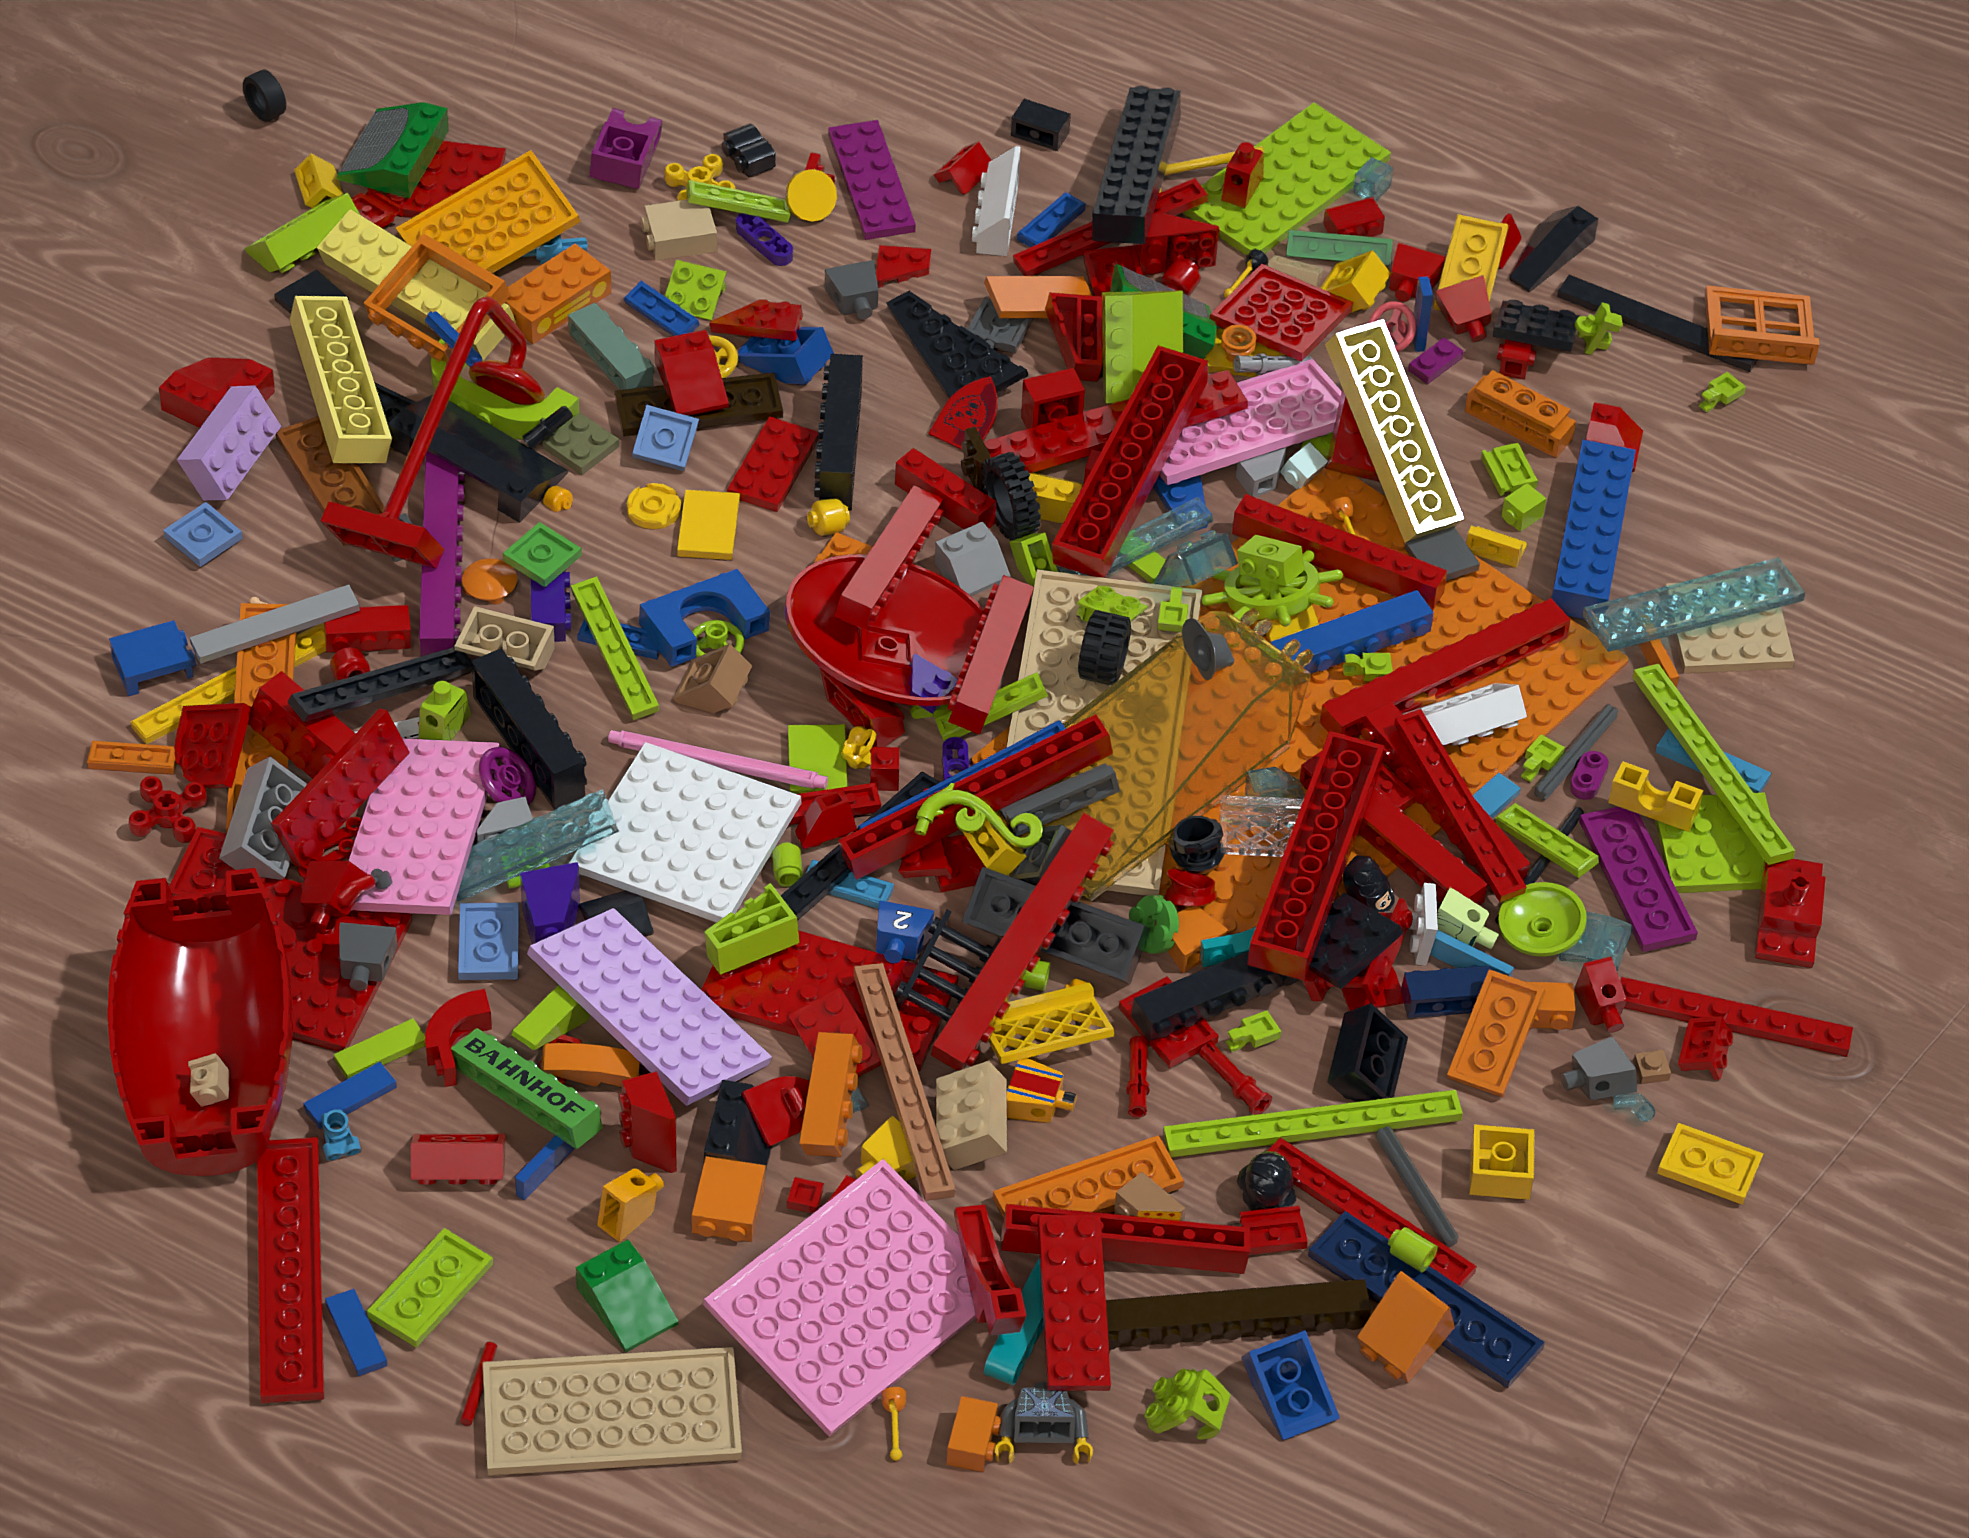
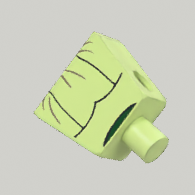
M1452 888L1448 890L1437 912L1439 931L1472 947L1477 942L1489 949H1492L1499 935L1484 927L1489 916V912L1456 890Z

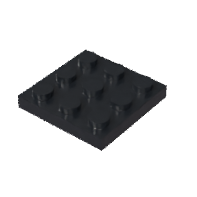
M1519 300L1503 301L1494 325L1492 337L1571 352L1577 333L1575 321L1580 315H1575L1570 310H1549L1544 305H1523V302Z
M1343 893L1332 903L1309 970L1337 988L1342 989L1403 934L1401 926L1348 894Z

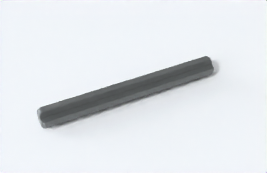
M1607 704L1602 708L1537 784L1534 792L1536 797H1540L1542 800L1548 799L1577 765L1581 756L1589 751L1617 718L1618 710L1616 707Z
M1388 1126L1380 1128L1376 1135L1378 1142L1439 1240L1447 1247L1455 1245L1458 1242V1234L1393 1130Z

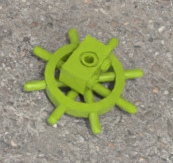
M1254 535L1237 550L1239 564L1237 568L1233 571L1215 568L1212 571V576L1215 579L1225 581V591L1204 595L1202 597V604L1210 606L1227 602L1229 607L1235 612L1229 619L1233 626L1239 625L1245 618L1257 620L1279 619L1280 624L1286 627L1291 623L1290 616L1306 610L1312 604L1327 608L1331 607L1334 601L1329 596L1319 594L1320 584L1341 580L1343 573L1338 569L1318 573L1316 568L1310 563L1315 556L1313 551L1307 550L1302 554V546Z

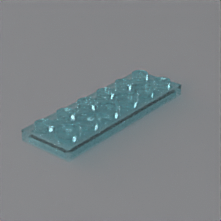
M603 789L472 846L456 897L458 902L517 877L521 872L533 870L619 832Z

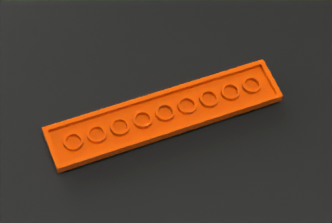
M241 603L240 620L289 604ZM296 632L237 651L234 703H245L252 707L259 688L280 671H283L294 681ZM247 725L233 786L228 789L226 833L229 829L247 769L271 757L289 770V758L276 750L270 742L255 732L250 725Z

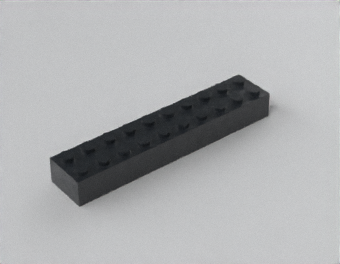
M1145 86L1130 87L1092 212V241L1145 244L1181 118V90H1173L1168 87L1161 89H1151Z

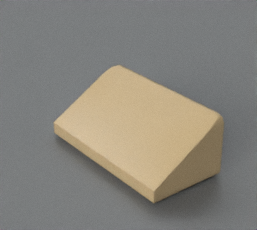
M1277 255L1271 258L1268 263L1269 267L1316 287L1324 272L1322 267Z

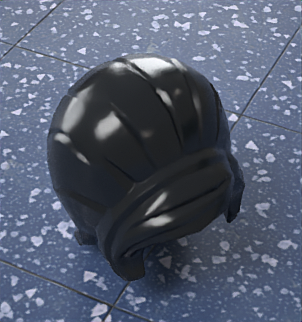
M1272 1151L1259 1153L1239 1172L1236 1182L1243 1191V1200L1249 1210L1253 1211L1258 1207L1265 1209L1290 1207L1296 1202L1297 1197L1295 1196V1190L1292 1188L1294 1182L1292 1167L1288 1160L1279 1153Z

